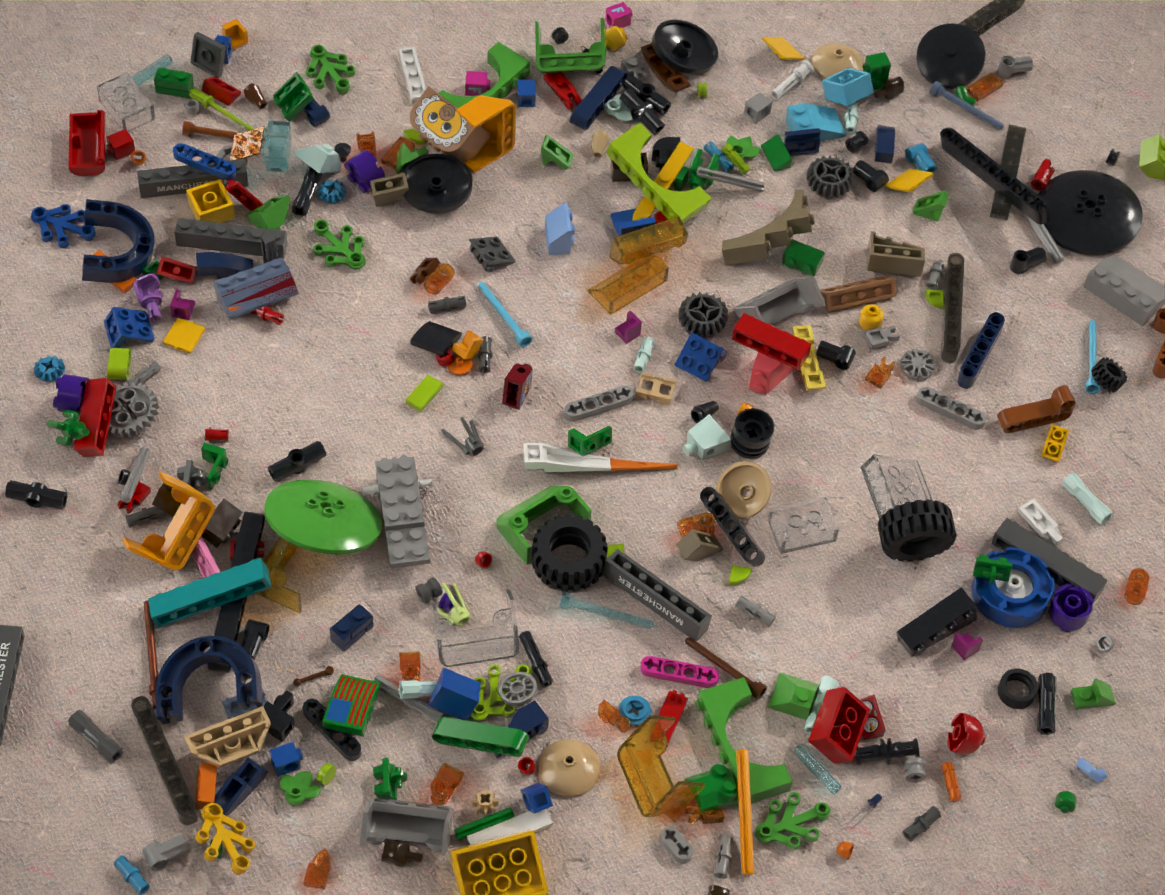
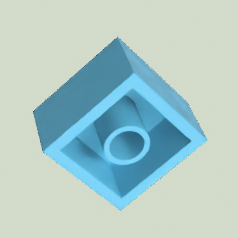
M847 68L822 80L826 100L844 104V106L853 105L855 101L865 99L867 95L874 93L870 73Z

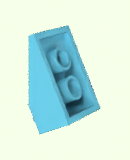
M806 103L788 106L786 122L790 131L819 128L821 131L820 141L846 136V132L834 108Z

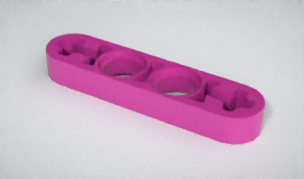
M654 656L644 657L640 665L641 673L647 677L703 688L716 686L719 679L718 672L713 668ZM648 664H652L651 669H647ZM668 666L673 667L675 672L667 674L664 668ZM691 670L695 673V676L688 678L684 675V672ZM708 675L712 676L711 681L707 680Z

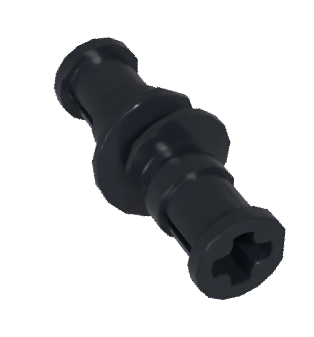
M888 738L886 744L883 739H880V745L876 744L861 748L857 746L855 752L856 762L858 765L865 761L885 759L887 764L890 765L891 758H903L904 756L912 755L919 757V746L917 738L913 739V741L894 743L891 742V738Z

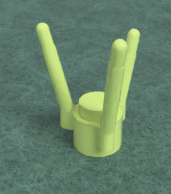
M443 582L442 587L454 605V608L450 611L451 617L435 604L432 607L445 617L452 626L454 624L458 627L463 626L470 620V613L466 609L456 584L453 583L452 586L460 605H458L449 588Z

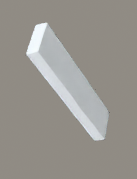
M415 47L398 49L411 104H414L426 90Z
M546 809L535 814L528 811L467 836V841L470 845L529 829L534 830L536 833L553 826V822Z

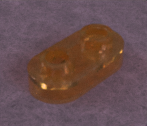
M447 263L440 264L426 278L424 283L425 290L430 294L441 292L452 280L455 274L454 268Z
M1136 568L1132 570L1128 577L1124 596L1126 601L1132 605L1141 604L1146 596L1150 577L1143 569Z

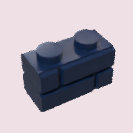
M358 604L330 628L331 641L345 652L365 635V632L374 627L372 614L361 604Z

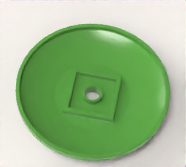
M305 479L284 483L269 493L264 505L266 521L279 536L298 547L318 553L350 554L362 551L376 542L382 529L381 515L372 502L355 490L329 481Z

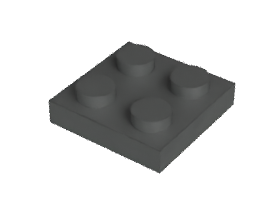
M197 32L193 37L190 64L219 78L223 72L226 46Z

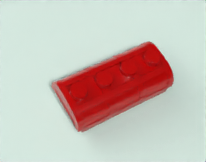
M97 110V112L69 114V170L72 174L77 176H96L105 171V111Z

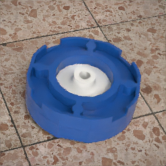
M1006 548L1005 551L996 553L992 551L987 554L989 559L997 560L1000 557L1007 558L1008 562L1012 563V570L1009 582L994 580V583L991 584L987 578L974 576L971 594L977 609L987 619L1010 628L1026 627L1039 621L1050 603L1055 588L1054 578H1051L1047 570V564L1038 556L1019 548Z

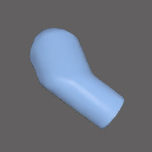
M1083 758L1078 760L1076 766L1095 782H1103V779L1107 777L1104 769L1100 768L1097 770Z

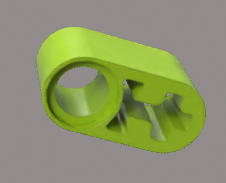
M130 348L110 349L107 367V378L109 380H128L131 364Z

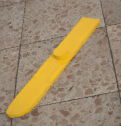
M680 141L654 182L665 189H669L694 148ZM644 196L634 211L632 220L649 218L656 206L650 199Z

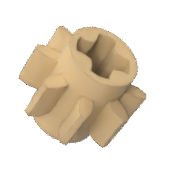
M486 789L480 794L476 792L475 798L477 800H472V806L476 807V814L481 813L485 817L487 814H494V806H498L499 803L498 799H494L495 792L490 793Z

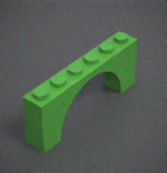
M497 42L487 51V63L496 70L499 80L491 90L481 95L504 98L510 90L517 87L518 80L526 79L529 76L530 61L502 43ZM444 90L439 92L441 96L457 108L476 97L457 96Z
M744 677L699 691L698 699L696 700L698 711H702L704 715L705 727L710 729L712 733L713 745L717 746L720 751V760L722 764H726L737 785L736 752L728 742L725 726L729 718L737 710L750 704L752 693ZM749 762L751 804L790 791L792 780L785 764L762 766Z

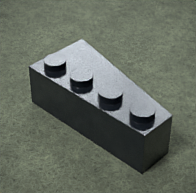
M961 587L896 632L897 639L911 657L916 654L919 655L930 646L976 621V604Z

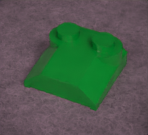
M720 764L713 765L708 772L685 778V783L688 784L700 807L701 813L739 805L738 785L726 766Z

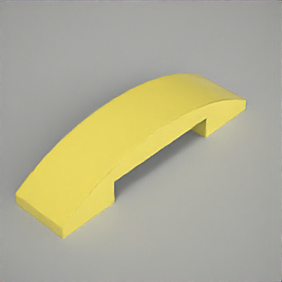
M811 325L792 327L794 336L811 343L809 356L799 370L806 390L825 389L823 373L819 369L814 348V336Z

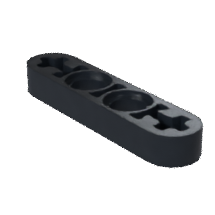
M316 699L306 700L303 703V714L306 719L345 759L349 761L359 759L362 754L360 743L349 733L326 729L319 723L324 718L326 708ZM308 707L316 708V713L312 710L309 711ZM336 733L344 734L342 740L337 741L333 738V735ZM348 746H349L351 749H355V748H356V752H355V753L352 752V751L349 752V751H348Z

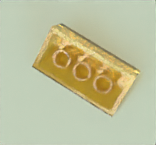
M679 216L615 237L609 257L619 265L630 264L637 259L648 258L652 254L664 253L670 248L683 246L689 234Z
M645 255L588 289V292L611 315L666 282L669 267L658 256Z

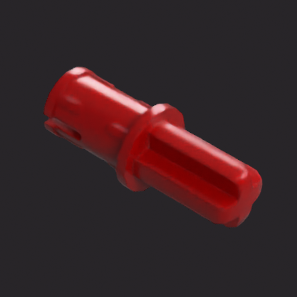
M268 306L250 312L261 317L264 321L269 320L277 325H281L283 322L279 318L284 319L283 314L273 311Z

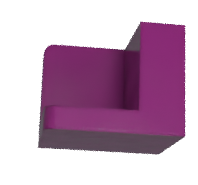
M176 289L170 304L171 316L190 320L195 307V301L181 298L180 290Z
M632 311L627 312L626 321L615 327V333L627 344L641 335L642 321Z
M957 633L951 646L963 660H966L980 650L983 639L979 637L974 640L969 633L963 636Z

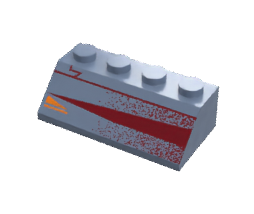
M282 257L213 282L217 300L230 319L299 294L290 269Z

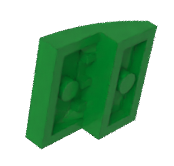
M297 72L273 95L276 105L282 109L285 119L289 122L314 99L307 84Z

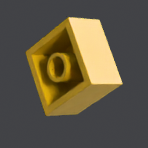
M221 179L186 190L188 205L196 220L223 223L235 219L234 204Z

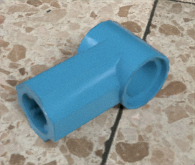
M924 143L914 145L905 150L907 160L910 163H915L919 170L932 173L937 170V166L928 155V149Z

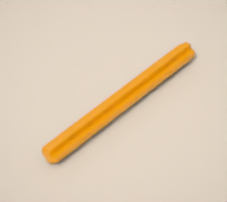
M739 749L736 751L741 869L742 874L752 875L754 874L749 753L746 749Z

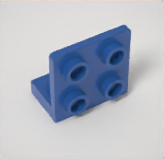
M636 208L611 213V219L620 243L655 236V218L650 217L633 221V213Z
M113 307L104 320L111 348H121L126 339L145 342L154 341L152 328L145 311Z
M691 332L675 362V366L707 382L720 357L725 358L727 351Z

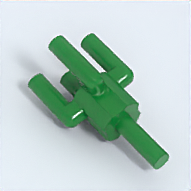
M696 149L689 166L691 173L688 186L691 187V190L699 186L704 190L706 184L710 186L714 181L697 176V169L702 167L703 163L701 158L703 150ZM713 154L707 169L718 171L720 164H718L719 155Z
M64 410L63 416L69 419L63 423L54 420H48L46 423L50 428L61 430L64 437L58 436L56 438L58 444L70 446L73 438L79 440L89 435V429L86 428L85 424L77 421L79 414L75 411Z

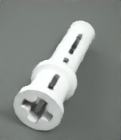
M806 60L802 61L798 68L791 71V75L771 91V96L775 100H779L796 83L803 82L808 74L810 75L814 72L812 64Z

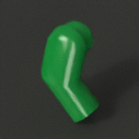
M958 86L956 88L958 98L972 106L975 105L977 99L968 96L966 87Z

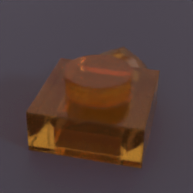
M325 848L319 851L311 863L308 864L304 886L325 890L331 867L330 856Z

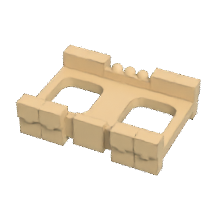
M642 372L636 398L659 400V403L670 406L676 380L669 378L664 380V378L660 379L657 376L653 377V374ZM642 382L653 383L652 390L642 389ZM662 385L671 387L669 395L659 393Z

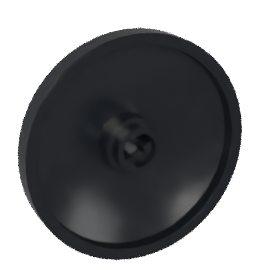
M676 19L667 20L659 24L653 34L652 44L656 54L664 63L677 71L694 75L703 74L710 71L717 61L718 48L716 43L705 30L693 23Z
M943 24L931 29L923 36L917 48V65L922 76L932 84L938 81L946 89H955L958 86L970 84L979 76L985 64V47L981 38L975 31L960 24Z
M428 154L410 162L403 171L409 190L403 194L404 198L413 207L424 212L445 213L455 210L468 200L472 192V175L469 168L462 161L450 155Z

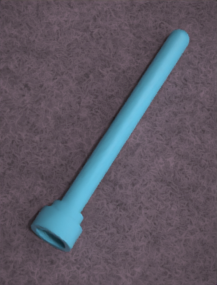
M480 282L478 287L516 334V342L520 347L528 346L532 342L531 335L527 331L520 329L484 282Z
M1091 320L1089 322V378L1086 381V391L1090 394H1096L1100 392L1101 385L1099 386L1097 384L1098 381L1093 379V372H1091L1092 368L1097 364L1096 322Z

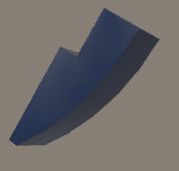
M877 125L874 162L892 164L895 127Z
M216 252L196 253L198 276L217 275V279H222L254 268L253 260L242 256Z
M248 757L236 773L232 772L215 795L214 803L221 806L223 815L228 816L259 785L268 771Z

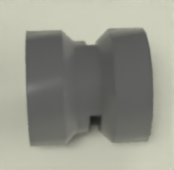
M434 577L428 579L427 583H421L415 587L419 599L424 604L431 601V598L439 597L443 594L439 582Z

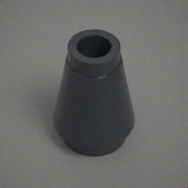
M715 401L694 406L693 410H691V417L694 422L699 423L707 415L710 414L712 416L719 410V406Z

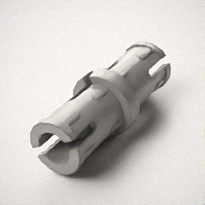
M741 596L735 605L749 614L750 618L759 620L767 627H770L776 616L762 609L761 605L754 604L744 596Z
M728 834L720 835L718 851L715 853L716 867L714 876L720 879L727 878L728 865L732 859L731 846L733 837Z

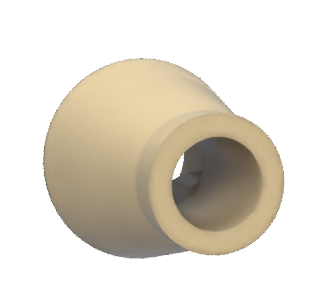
M598 130L592 135V155L596 158L603 156L609 141L608 134L605 131Z

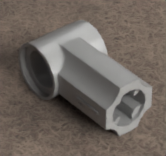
M1005 55L1001 58L997 74L1002 78H1010L1012 73L1032 71V58L1030 56L1013 58L1012 56Z
M180 834L163 843H150L144 847L142 852L150 869L157 871L167 866L169 861L188 853L189 848L184 836Z

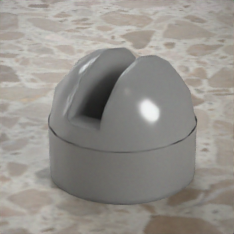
M197 100L185 102L187 113L195 115L199 112V102Z
M1101 635L1097 639V646L1102 651H1109L1114 647L1115 641L1109 635Z

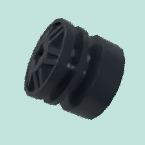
M751 408L740 412L735 419L731 433V447L736 454L748 459L763 456L769 449L774 433L773 419L761 409Z

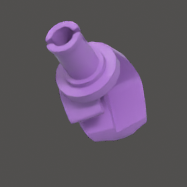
M147 274L136 279L133 283V288L141 307L148 310L150 321L156 322V316L158 320L162 318L158 306L162 303L163 293L158 289L160 287L158 277L155 274Z

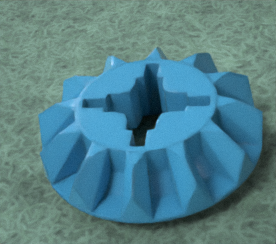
M329 179L328 182L322 181V184L318 186V197L326 203L340 202L346 195V187H344L343 182L339 183L337 179L335 181ZM332 188H335V191L333 190V191L330 192V194H329V190H331Z
M49 355L46 358L40 357V360L35 362L34 373L42 381H55L65 371L62 359H58L56 355L54 357ZM52 364L53 368H49L46 371V367H49Z
M632 695L621 701L618 711L620 718L624 720L625 724L629 723L634 727L638 724L643 725L644 722L649 720L651 706L645 698ZM631 706H632L635 710H639V711H638V716L635 715L634 713H631V710H632Z

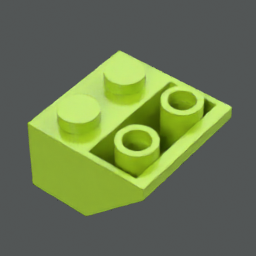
M1158 134L1141 141L1139 168L1150 178L1165 180V139Z

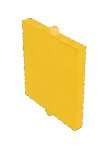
M177 318L164 338L163 344L174 347L175 350L179 349L191 354L206 329L203 326L194 324L193 321L189 322Z

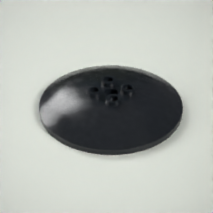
M1077 170L1060 174L1051 179L1046 188L1041 189L1038 194L1049 204L1050 220L1044 226L1057 245L1076 253L1099 255L1117 251L1128 245L1136 237L1142 224L1143 212L1136 194L1119 179L1102 172ZM1086 205H1092L1094 208H1088Z

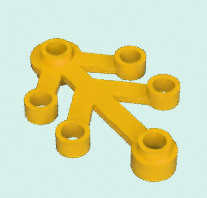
M216 803L206 805L202 810V817L205 821L202 828L195 835V840L199 844H205L209 839L210 835L208 832L212 824L216 834L210 847L206 849L204 858L210 862L215 861L222 842L232 861L231 869L233 873L237 875L244 874L250 866V861L246 856L238 854L232 841L241 845L242 851L246 853L252 852L255 847L254 840L241 836L246 829L245 823L223 815L221 806ZM223 824L232 827V831L226 829Z

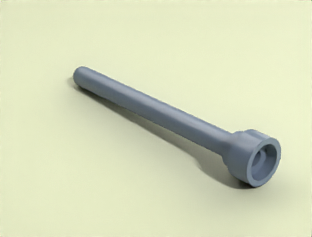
M935 81L929 91L930 94L943 96L992 126L1003 129V123L944 90L943 84Z

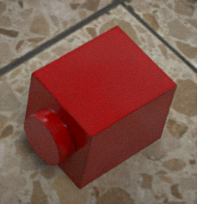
M126 129L106 137L108 143L106 149L110 155L113 154L116 160L135 151L134 140Z

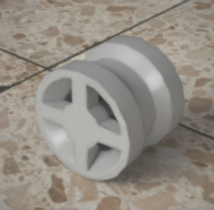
M911 758L905 761L904 765L905 769H907L905 778L907 781L921 782L926 779V772L924 771L925 761L923 759Z

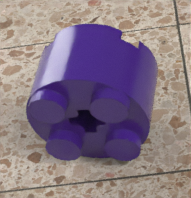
M367 150L359 152L344 164V167L349 172L347 175L348 179L353 184L356 182L363 193L371 189V180L385 177L383 168L381 166L377 167L376 158Z
M64 374L62 378L58 377L56 381L58 392L57 396L54 397L53 407L57 408L59 412L71 410L80 415L85 392L84 388L89 378Z
M1071 584L1061 586L1056 590L1048 610L1052 622L1064 632L1082 628L1087 623L1092 611V596L1086 589L1080 586L1079 588L1073 587Z

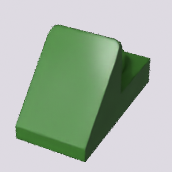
M548 134L545 136L541 146L543 165L552 160L564 170L568 169L574 154Z
M402 143L397 154L395 172L397 174L402 173L410 162L421 156L428 155V149L424 146L420 149L416 148L411 152Z
M942 191L917 199L912 212L915 215L939 221L949 194L946 191Z
M1094 679L1092 686L1076 687L1071 690L1076 710L1110 706L1116 703L1111 686L1099 679Z

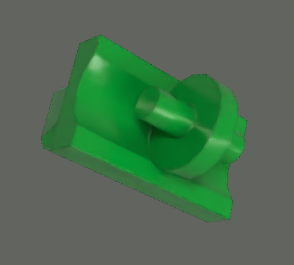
M980 554L976 558L973 576L987 578L991 584L994 583V580L1009 582L1012 563L1008 562L1007 558L1000 557L997 560H992L987 555Z
M383 758L382 764L373 767V774L376 780L383 779V783L374 786V793L378 798L388 797L389 799L397 800V788L402 787V783L407 781L408 775L401 771V767H396L394 764L389 763V758Z

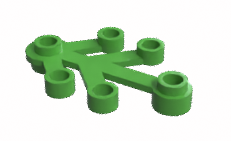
M322 45L313 46L310 50L312 61L310 66L306 68L307 77H316V67L320 61L322 67L318 77L314 80L315 88L323 89L325 87L324 79L328 72L336 83V90L340 94H346L350 90V83L347 79L340 78L335 70L345 72L346 76L352 77L355 75V67L346 65L347 56L345 54L327 52ZM327 59L336 60L337 63L329 62Z
M321 219L314 223L315 233L319 236H324L334 245L316 244L313 247L314 254L322 256L324 253H336L346 256L335 257L331 254L325 257L326 266L333 267L336 264H348L352 269H360L365 265V257L361 253V249L364 246L363 237H354V252L349 250V241L353 234L351 226L345 225L342 227L343 237L341 242L329 231V225L326 220Z
M791 792L788 795V805L782 821L773 825L776 814L781 811L782 803L777 799L771 800L767 818L764 823L757 825L755 836L761 843H769L774 840L787 845L790 849H798L801 840L797 835L807 838L810 842H816L819 838V830L817 828L811 827L806 829L798 825L814 818L818 821L827 820L830 814V807L824 802H819L814 806V809L792 817L796 806L800 803L801 797L798 793ZM795 797L797 801L794 802L790 798ZM775 804V805H777L779 808H778V809H774V808L772 807V805ZM818 808H823L826 811L821 812ZM762 830H767L769 833L764 834ZM786 830L796 835H791L790 837H787L778 832ZM809 833H815L816 837H811ZM795 840L797 844L794 845L790 841Z

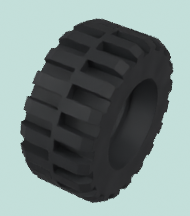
M915 500L914 502L909 501L902 505H896L893 509L887 510L886 514L883 513L878 521L882 550L888 557L898 561H919L928 557L932 558L934 555L948 550L954 544L957 537L951 509L946 504L937 500Z
M565 515V517H554L553 521L549 519L544 522V526L542 525L538 528L537 534L533 538L532 566L535 569V574L538 578L542 577L541 581L545 585L550 584L552 589L557 590L559 588L562 589V592H568V590L577 592L580 588H589L590 583L595 584L599 577L602 576L608 550L604 533H601L598 525H593V521L589 519L584 520L582 516L571 517V515ZM570 544L582 548L587 553V556L576 562H565L556 558L552 551L561 545Z

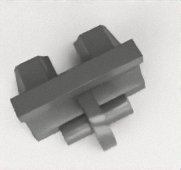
M187 460L186 466L177 469V477L196 490L201 485L207 483V476L203 474V470L193 466L192 460Z

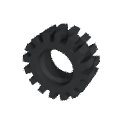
M1103 357L1092 368L1091 372H1093V379L1098 381L1097 384L1099 386L1102 385V388L1104 390L1107 388L1109 392H1115L1127 381V376L1125 375L1126 372L1122 371V366L1119 367V363H1114V360H1109L1108 357Z

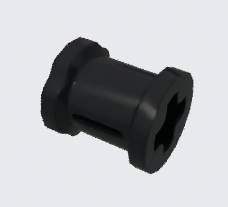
M858 131L854 137L848 138L845 141V145L850 152L855 153L859 147L868 143V137L862 131Z

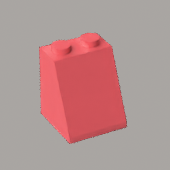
M758 352L752 368L749 390L767 395L795 368Z

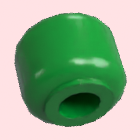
M1069 791L1059 792L1056 796L1055 806L1061 809L1063 813L1073 812L1076 808V796Z

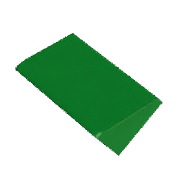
M775 135L761 144L774 172L791 167L792 159L779 135Z

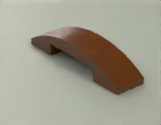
M652 43L641 47L642 54L649 67L666 88L676 93L690 87L691 84L682 73L678 75L673 68L659 58Z

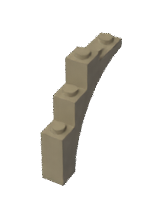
M803 189L795 190L794 199L790 206L771 223L749 234L723 240L722 254L725 265L768 259L771 248L788 246L793 235L812 232L815 218L814 214H810L809 207H807L809 206L808 197L804 196Z

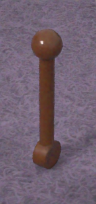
M328 666L324 671L302 679H294L293 684L299 686L302 682L325 674L332 675L334 669Z

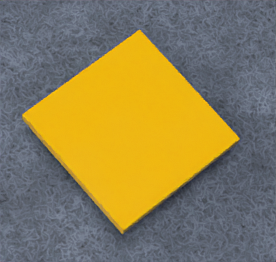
M762 37V40L773 50V54L779 55V59L803 60L805 58L783 37Z
M908 169L886 184L885 188L905 192L914 191L934 174L932 172Z

